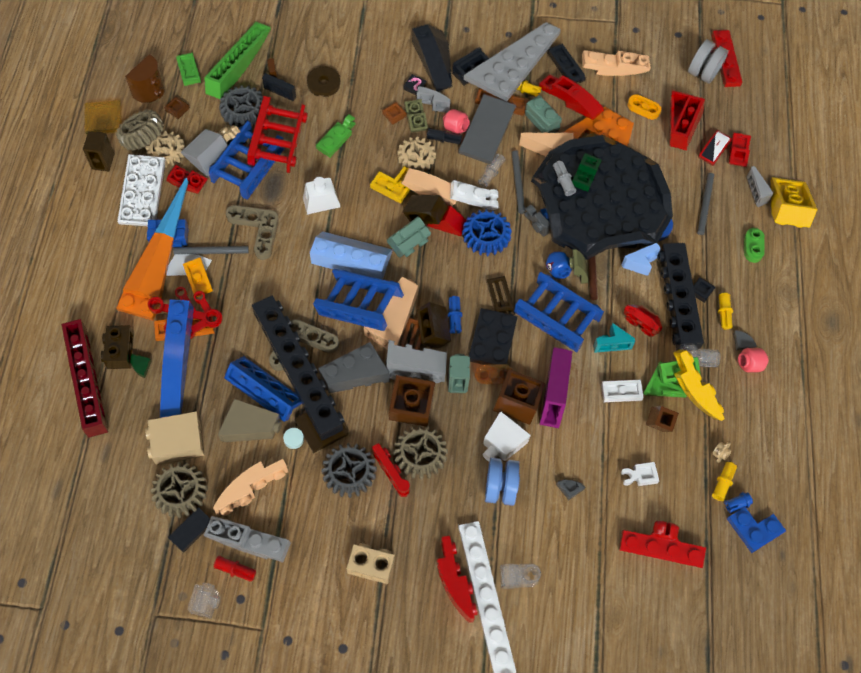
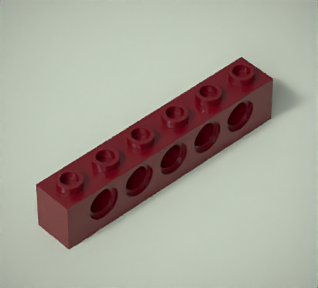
M81 319L63 323L61 326L82 430L88 438L108 433L87 328Z

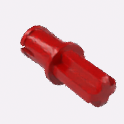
M220 555L216 558L213 566L214 569L229 573L231 577L237 576L250 582L254 580L257 572L255 569L239 564L238 560L234 562Z

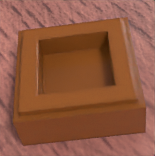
M397 102L382 110V114L392 125L406 117V112Z

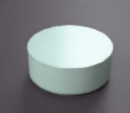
M290 428L284 433V443L288 448L297 449L302 446L304 436L301 430Z

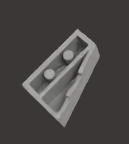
M389 340L387 370L391 379L395 380L396 375L433 381L435 383L445 382L447 353L423 348V351L415 350L409 344H406L405 347L394 345L395 341Z

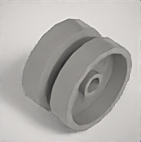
M706 39L695 54L688 73L695 77L701 74V80L710 84L722 67L729 50L721 46L715 50V43Z

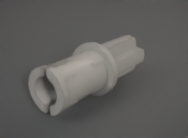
M559 160L553 164L558 176L557 181L561 183L566 196L573 195L576 192V188L572 183L571 174L567 172L564 163Z

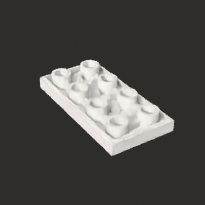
M128 154L117 221L119 224L148 227V220L157 219L166 161L164 157Z

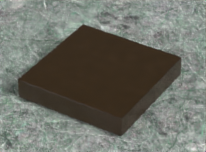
M307 412L294 418L313 454L348 435V431L343 424V431L321 441ZM328 412L320 414L321 417H328L330 415Z

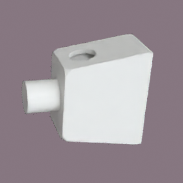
M316 177L314 181L305 184L303 201L307 214L340 207L337 192L331 178Z
M500 412L484 438L483 444L488 449L482 455L487 461H490V457L496 458L497 456L506 461L529 442L531 435Z

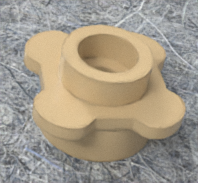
M720 442L713 451V455L718 458L716 462L720 463L722 459L726 460L730 456L731 450L729 446L731 443L727 442L724 444Z

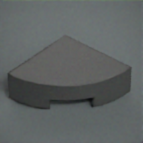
M734 331L736 351L745 348H757L755 341L750 335L742 331Z
M564 479L556 484L568 500L585 489L582 483Z

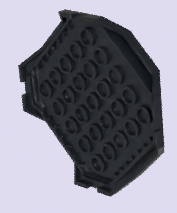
M604 135L569 140L551 150L531 179V182L539 188L550 220L552 242L563 248L567 246L572 250L577 249L586 260L607 249L639 243L649 246L658 243L673 217L671 192L659 164ZM585 153L601 159L602 161L588 192L575 187L576 192L573 195L566 196L561 183L557 181L558 176L553 164L559 160L562 161L567 172L571 174V180L573 181Z

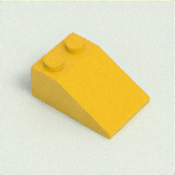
M771 177V190L773 191L771 214L774 222L780 225L788 224L799 228H810L817 212V207L807 183Z

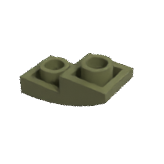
M422 100L404 102L410 131L428 130Z
M577 249L573 250V257H569L570 268L574 269V275L581 277V284L588 283L586 259Z

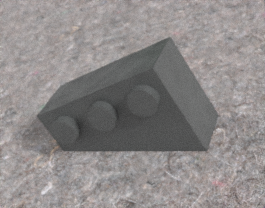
M371 342L318 368L320 379L324 381L329 393L350 390L353 387L363 385L365 387L371 386L374 383L390 382L389 371Z

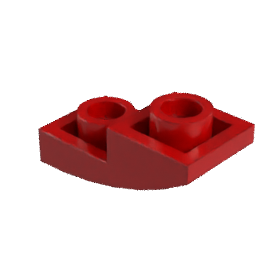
M178 165L174 166L166 178L167 182L179 188L187 178L188 185L186 191L199 194L208 181L207 178L195 171L188 172Z

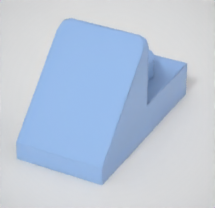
M655 243L628 254L623 259L622 267L643 275H649L652 268L650 262L657 258L661 248Z

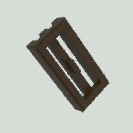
M505 276L487 279L486 283L494 311L503 313L509 310L510 312L514 311ZM500 281L502 282L508 306H505L499 286ZM492 283L495 284V288H496V291H497V295H498V298H499V302H500L501 307L498 306V302H497V299H496V295H495V292H494V288H493Z

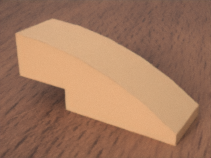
M411 168L407 170L401 184L419 195H440L447 206L455 205L456 200L450 199L451 183Z

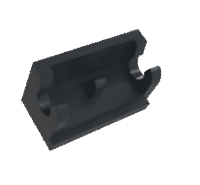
M478 47L453 63L452 74L463 85H466L469 82L464 80V75L489 58Z

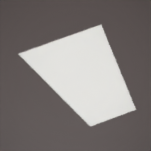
M197 254L174 255L168 265L166 276L186 275L183 264L199 257L202 259L205 270H207L212 260Z

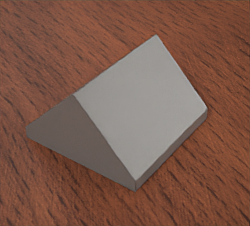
M205 129L181 151V154L208 178L211 165L217 162L228 146L221 134Z

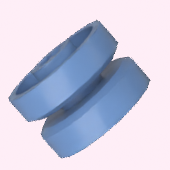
M490 457L485 502L496 503L499 499V493L502 491L503 504L514 506L520 480L519 461L508 460L505 465V471L502 472V460Z

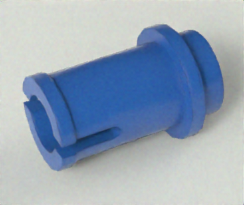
M741 492L739 496L724 501V504L727 505L725 506L727 511L732 513L743 507L749 508L750 504H753V500L748 492Z

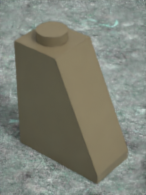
M234 399L218 436L222 442L273 439L275 433H279L282 422L279 414Z

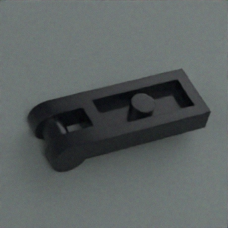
M563 43L548 49L547 54L563 76L576 83L586 80L585 74Z

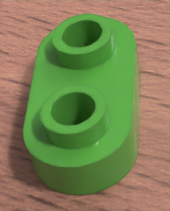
M751 228L744 237V255L748 261L756 263L763 258L765 253L764 233L758 228Z

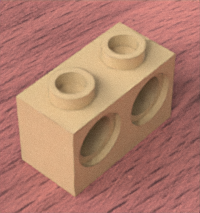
M367 544L353 545L347 566V574L388 584L395 555L386 549H379V551L371 549V546ZM358 556H365L367 558V561L363 564H358L355 560ZM379 561H385L388 565L385 569H378L376 564Z

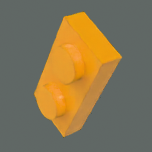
M200 257L183 264L193 294L197 291H202L204 294L213 291Z

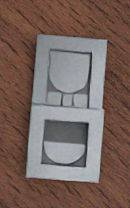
M418 86L417 100L421 99L422 103L433 105V111L445 113L450 111L451 100L448 97L432 89Z

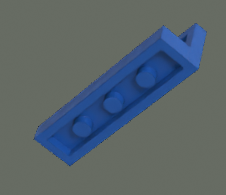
M245 356L230 363L224 378L267 410L279 414L283 422L289 420L293 409L302 404L296 393Z

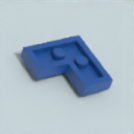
M743 507L727 518L751 553L786 532L774 514L757 524L746 507Z

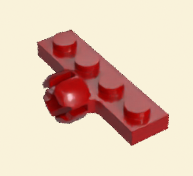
M660 520L654 522L653 532L650 535L623 530L619 547L620 551L703 568L706 547L680 542L678 540V525Z

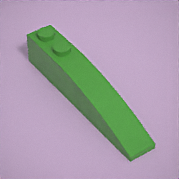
M258 22L251 26L205 76V94L218 99L223 98V93H227L228 89L232 88L253 61L267 38L271 27Z

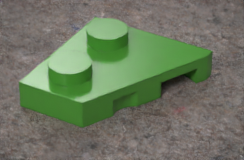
M658 366L643 393L649 396L684 398L687 396L678 381L661 383Z

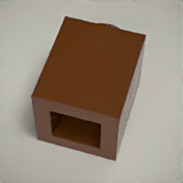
M663 406L651 407L646 425L661 432H673L679 413Z

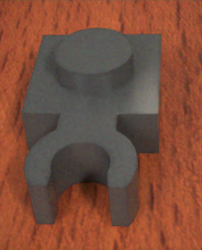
M532 205L526 207L525 210L527 212L524 215L532 221L534 230L543 237L549 234L550 222L540 212L537 213Z

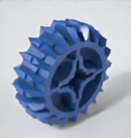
M487 209L483 213L479 210L477 214L472 213L471 217H467L462 231L464 243H467V247L472 248L473 253L479 251V255L486 253L487 257L491 252L494 256L497 254V251L502 252L503 248L508 246L512 233L510 222H507L506 217L501 218V212L495 214L493 210L490 213ZM473 230L476 232V234L479 236V238H477V237L474 235Z

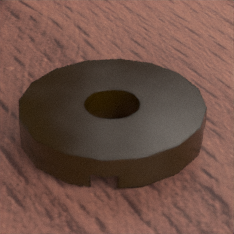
M320 66L314 68L307 76V87L316 96L323 95V97L334 95L340 88V75L331 67ZM321 80H327V81H328V82L325 83V84L320 83Z

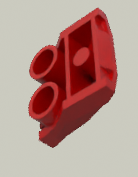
M628 304L625 307V319L631 325L637 327L640 324V330L649 337L660 333L662 325L657 314L644 305Z

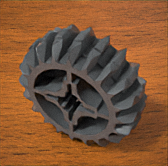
M241 85L240 88L234 87V90L228 89V93H223V98H220L219 104L220 113L224 121L229 123L230 126L235 125L238 128L244 126L249 121L252 128V124L257 122L263 100L262 93L257 91L255 87L251 89L249 85L246 88Z
M347 443V448H343L340 444L339 451L333 448V455L327 454L326 459L328 461H323V466L325 467L322 469V474L325 475L323 481L328 482L326 484L328 489L333 487L332 492L334 494L340 491V497L348 493V498H351L353 492H355L356 496H360L359 490L366 493V486L371 487L373 485L371 480L376 479L374 473L377 472V467L373 466L375 459H370L372 454L370 452L365 453V447L358 450V444H355L354 448H351L350 443ZM349 457L357 458L360 461H351ZM342 459L343 464L336 471H333L336 463ZM346 464L348 465V468H351L352 470V477L350 473L346 471ZM366 469L364 476L359 481H356L357 474ZM337 479H346L350 482V484L342 483Z

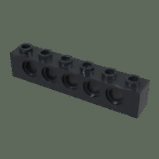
M666 243L663 244L658 253V261L662 265L661 277L664 278L665 282L663 291L664 294H667L668 299L666 308L667 311H670L669 325L670 328H673L672 342L673 345H676L677 351L680 349L699 351L704 340L686 244Z

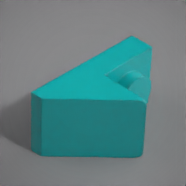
M612 323L609 330L610 337L602 335L596 338L593 345L594 353L632 350L635 338Z

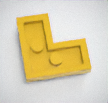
M403 167L395 179L379 171L370 183V188L401 204L411 190L401 184L408 168Z

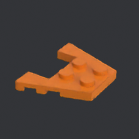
M603 107L604 111L594 120L587 117L564 131L565 133H573L574 139L581 138L585 132L591 136L604 135L628 147L634 123Z

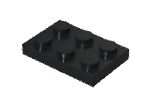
M481 308L469 353L470 362L505 370L518 316Z

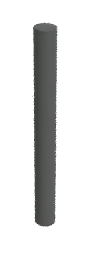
M513 151L512 160L518 213L524 214L525 203L519 152Z
M713 173L707 174L697 230L698 235H704L715 176Z
M249 246L174 247L173 253L174 255L249 253Z

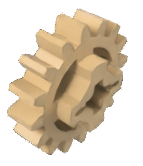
M164 131V134L157 136L156 140H153L151 144L145 147L147 156L164 157L166 160L165 167L168 164L174 166L175 161L180 162L179 157L184 158L181 154V151L185 149L184 141L180 138L179 134L175 136L174 132L167 134V131Z
M410 137L409 142L404 140L403 145H399L398 162L402 163V168L408 167V169L411 168L424 172V168L430 169V164L434 165V159H436L435 147H431L430 141L426 143L425 138L419 140V137H416V140H413Z

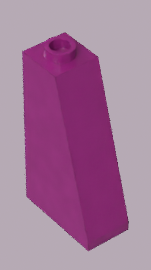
M553 348L540 425L554 428L560 427L567 400L573 353L571 350Z

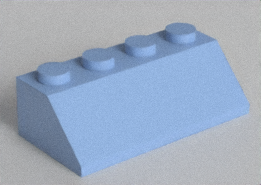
M322 231L315 237L310 251L311 264L346 270L350 273L383 280L392 249Z

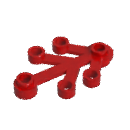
M184 287L176 288L175 295L178 299L190 301ZM180 291H184L182 296L178 295ZM197 291L193 295L195 302L201 305L204 312L196 311L194 307L193 319L201 321L192 326L190 339L194 338L195 333L205 327H218L223 320L220 311L211 309L202 291ZM198 295H203L201 300L196 299ZM152 297L148 301V308L154 314L168 313L169 304H164L160 297ZM160 304L158 309H154V306ZM216 317V320L211 322L210 318ZM167 323L164 325V331H165V332H166Z

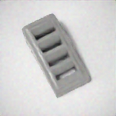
M753 166L746 178L757 207H760L770 201L773 191L756 167Z

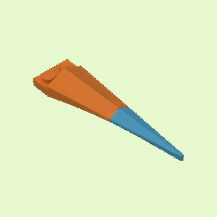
M187 178L183 181L125 284L122 296L116 307L118 311L154 321L156 314L152 313L148 308V301L152 297H160L162 299L174 236L188 185ZM156 304L154 309H158L160 304Z

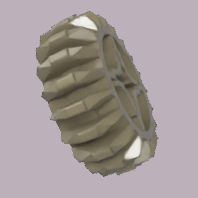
M141 110L129 116L127 120H124L119 125L116 136L121 146L127 150H140L142 147L151 144L153 140L157 139V136L161 135L160 132L163 131L164 124L159 114L155 111Z
M419 425L416 431L411 427L410 433L404 430V437L398 436L399 442L394 444L396 450L393 451V455L397 456L395 463H400L398 467L400 470L405 469V475L411 472L413 479L416 477V474L419 475L421 480L424 474L428 478H431V472L437 475L438 468L443 469L444 467L442 462L447 461L445 455L448 454V449L445 448L446 442L442 441L443 436H436V429L429 432L430 427L428 426L425 430H422V426ZM420 440V441H419L418 443H416V444H412V443H411L412 441ZM427 441L435 447L437 452H433V449L427 446ZM422 446H423V451H424V452H422V454L420 455V457H419V459H418V453L420 452V450L422 449ZM404 452L415 459L414 464L406 458ZM433 460L431 463L427 465H421L424 461Z
M178 462L177 467L170 464L169 470L162 468L163 474H156L158 481H152L154 486L151 489V493L154 494L152 501L156 502L155 506L157 509L161 508L163 514L168 512L170 517H173L176 513L177 517L181 518L182 512L189 516V510L192 509L195 512L197 510L196 505H203L200 499H206L207 497L204 493L208 490L207 485H204L207 480L202 477V471H197L196 466L190 468V464L187 462L184 466H182L181 462ZM179 476H186L193 480L182 481L179 479ZM172 480L171 485L165 488L168 482ZM177 483L182 489V491H180L182 496H180V494L177 492ZM193 489H195L192 496L187 500L188 494L193 492ZM166 499H178L180 503H169L166 501Z

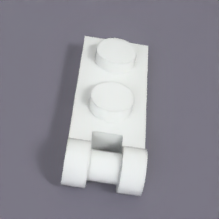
M452 181L450 199L489 210H497L499 208L497 190H488L463 182Z

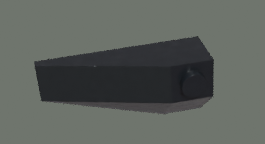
M429 24L412 28V44L435 90L438 92L451 88L452 76L449 43L443 31Z

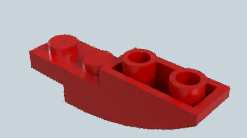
M548 75L539 83L541 90L565 101L567 108L592 120L604 111L603 106L588 91L563 75L559 79Z
M444 536L441 538L444 558L437 559L439 576L454 607L469 623H472L475 619L474 616L477 615L476 603H472L470 594H473L472 583L467 581V576L458 577V575H461L459 562H455L454 554H457L455 541L451 542L450 536Z

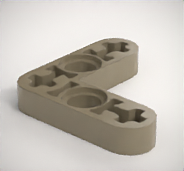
M236 205L228 207L226 217L229 223L259 227L254 246L255 255L260 260L268 259L272 254L279 224L277 213L272 210ZM250 214L257 215L255 220L247 219ZM270 217H272L273 219H271L270 226H268L267 220H269ZM264 232L272 234L269 238L262 237ZM263 244H265L266 250L263 253H260V251H262Z
M300 320L291 321V330L292 328L299 327V331L296 330L300 342L327 353L337 351L339 341L336 335ZM310 333L318 334L317 339H308ZM332 340L333 344L327 346V342ZM289 348V349H286L285 351H286V352H292V351L294 350V348ZM273 351L269 358L270 366L275 371L284 370L280 362L275 364V360H278Z

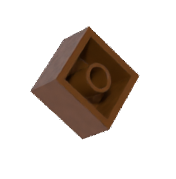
M396 375L389 408V420L427 427L434 397L435 382Z

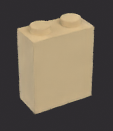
M197 412L148 420V428H145L147 440H150V446L147 447L149 459L152 458L156 465L204 456L200 418Z

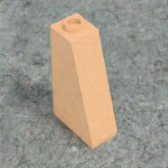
M401 277L398 281L404 294L403 298L392 296L383 313L387 323L385 331L364 326V336L387 350L389 340L395 341L394 345L400 346L418 295V285L413 280Z

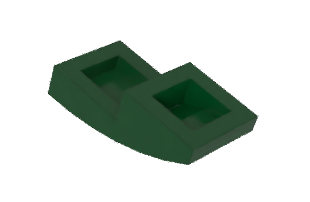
M585 153L572 181L574 187L588 192L602 160Z

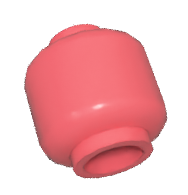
M451 109L443 117L445 129L455 134H462L468 129L470 124L467 114L456 109Z
M745 348L738 356L739 366L744 372L748 373L764 371L769 361L766 352L762 348Z

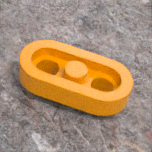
M632 95L629 98L628 108L632 112L650 120L659 117L661 106L658 103L641 95Z

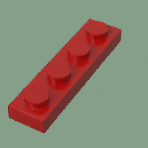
M714 30L712 39L715 43V50L720 46L729 50L720 68L724 87H741L743 82L730 31Z

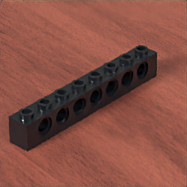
M272 295L252 304V310L321 441L343 431L344 418L340 411L336 412L334 409L336 404L331 395L327 396L325 392L327 388L322 379L319 380L316 376L318 371L314 363H309L307 350L299 345L300 338L296 331L292 332L290 328L292 326L288 316L284 317L282 313L284 310L280 301H275ZM271 317H277L276 320H269ZM280 332L286 333L283 336H277ZM288 348H294L292 352L285 351ZM298 363L303 364L300 368L294 367ZM307 379L312 381L310 384L302 383L304 380ZM313 396H320V397H321V398H320L319 400H317V401L311 400V398H312ZM323 412L330 413L328 417L320 416Z

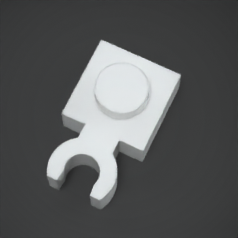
M655 462L636 464L633 467L634 471L629 468L621 471V475L627 474L630 479L624 480L623 485H631L633 481H637L638 486L658 484L659 482Z

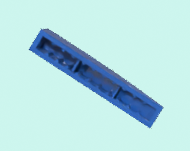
M186 300L169 301L163 353L160 418L182 414L194 306L190 301Z

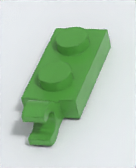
M349 114L344 119L343 124L337 122L316 144V149L331 158L352 135L350 129L355 125V122H353L355 117Z

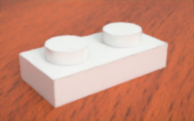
M641 380L602 381L601 383L603 402L642 401L644 398Z

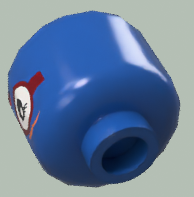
M553 252L547 258L546 267L552 277L564 279L570 275L573 268H570L567 254L564 252Z

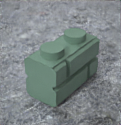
M537 96L527 103L525 115L542 133H556L560 130L562 118L541 96Z
M417 217L389 237L387 243L399 258L403 255L408 257L415 252L413 249L415 246L419 245L421 247L429 241L427 238L431 235V232L424 225L421 218Z
M455 354L450 357L448 392L466 393L468 392L470 380V357L464 354Z

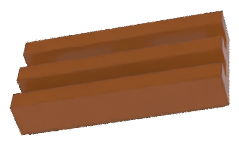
M408 319L400 346L405 347L413 323L415 326L409 343L413 347L419 328L418 320ZM420 334L415 350H420L422 344Z

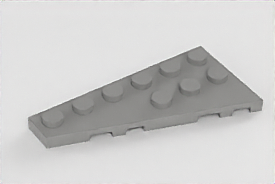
M547 22L466 73L464 80L507 102L559 36L561 29Z

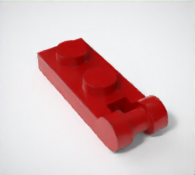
M379 443L372 446L373 456L398 495L407 497L410 493V483L405 479L402 480L400 476L401 471L397 464L391 463L389 459L391 456L385 447L382 448Z

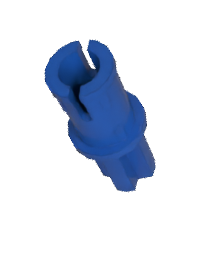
M452 296L449 298L448 313L450 333L456 334V326L458 334L462 332L461 317L463 313L460 309V297Z

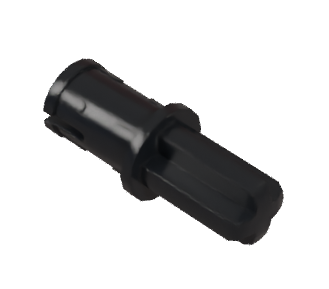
M429 128L427 132V139L441 141L443 144L444 142L461 144L462 141L461 135L449 133L446 130Z

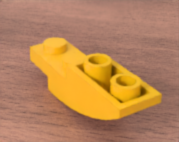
M681 349L673 352L681 370L674 373L684 393L705 414L716 420H724L725 418L722 414L724 410L722 405L716 400V391L710 383L700 382L702 378L700 373L694 368V359L691 353Z

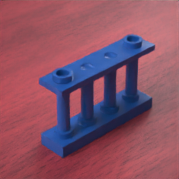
M249 121L240 127L239 130L241 132L236 135L217 162L211 165L209 169L212 183H215L221 177L239 186L241 197L247 200L276 162L260 158L257 159L256 165L251 167L234 159L238 151L246 155L248 154L249 148L244 146V143L248 138L252 140L253 136ZM279 135L276 136L277 139L284 140L283 137ZM263 144V146L268 147L265 152L281 155L285 149L280 146ZM231 164L249 174L245 179L241 180L224 170Z
M333 269L332 273L337 282L330 295L324 300L316 298L313 303L318 314L385 331L387 323L383 313L392 296L400 298L404 296L399 283L350 273L346 270ZM343 285L352 286L343 303L334 302ZM360 288L368 290L359 307L350 306ZM376 292L385 294L376 311L367 310Z
M540 272L537 279L538 288L528 301L518 300L514 313L570 349L578 352L584 341L581 335L593 319L600 322L604 311L598 305L588 302L556 282L550 275ZM546 289L555 296L543 311H539L533 305ZM562 299L569 303L570 307L559 321H555L549 315ZM578 309L585 313L586 317L575 331H571L565 325Z

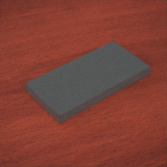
M484 94L460 146L459 154L491 165L514 114L516 105Z

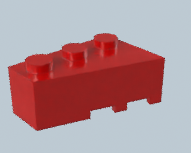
M672 90L670 102L671 147L687 151L704 111V98Z

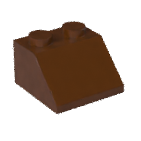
M508 369L493 411L497 413L502 412L510 418L530 425L537 411L545 383Z

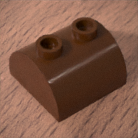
M149 54L125 76L133 99L142 103L156 101L164 95V83L158 63Z

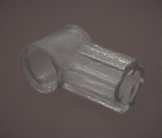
M685 345L680 348L690 352L693 357H698L699 366L718 367L720 365L721 356L719 350L698 349L695 345Z

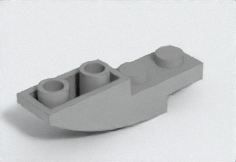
M214 516L211 517L204 533L205 537L257 557L270 558L280 562H284L291 544L287 539L252 530L249 526Z

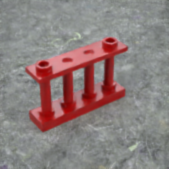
M263 96L247 154L249 165L255 166L256 159L263 158L286 163L287 173L291 172V168L296 165L297 157L295 152L302 124L307 122L308 113L305 112V105L302 104L300 113L273 107L271 105V97ZM274 114L297 119V126L293 127L270 122L268 115ZM273 129L294 134L291 142L268 137L263 133L264 130ZM266 143L289 148V157L261 151L260 144Z

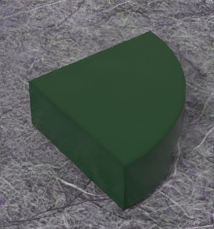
M132 354L131 365L134 371L140 377L145 378L152 362L151 359Z

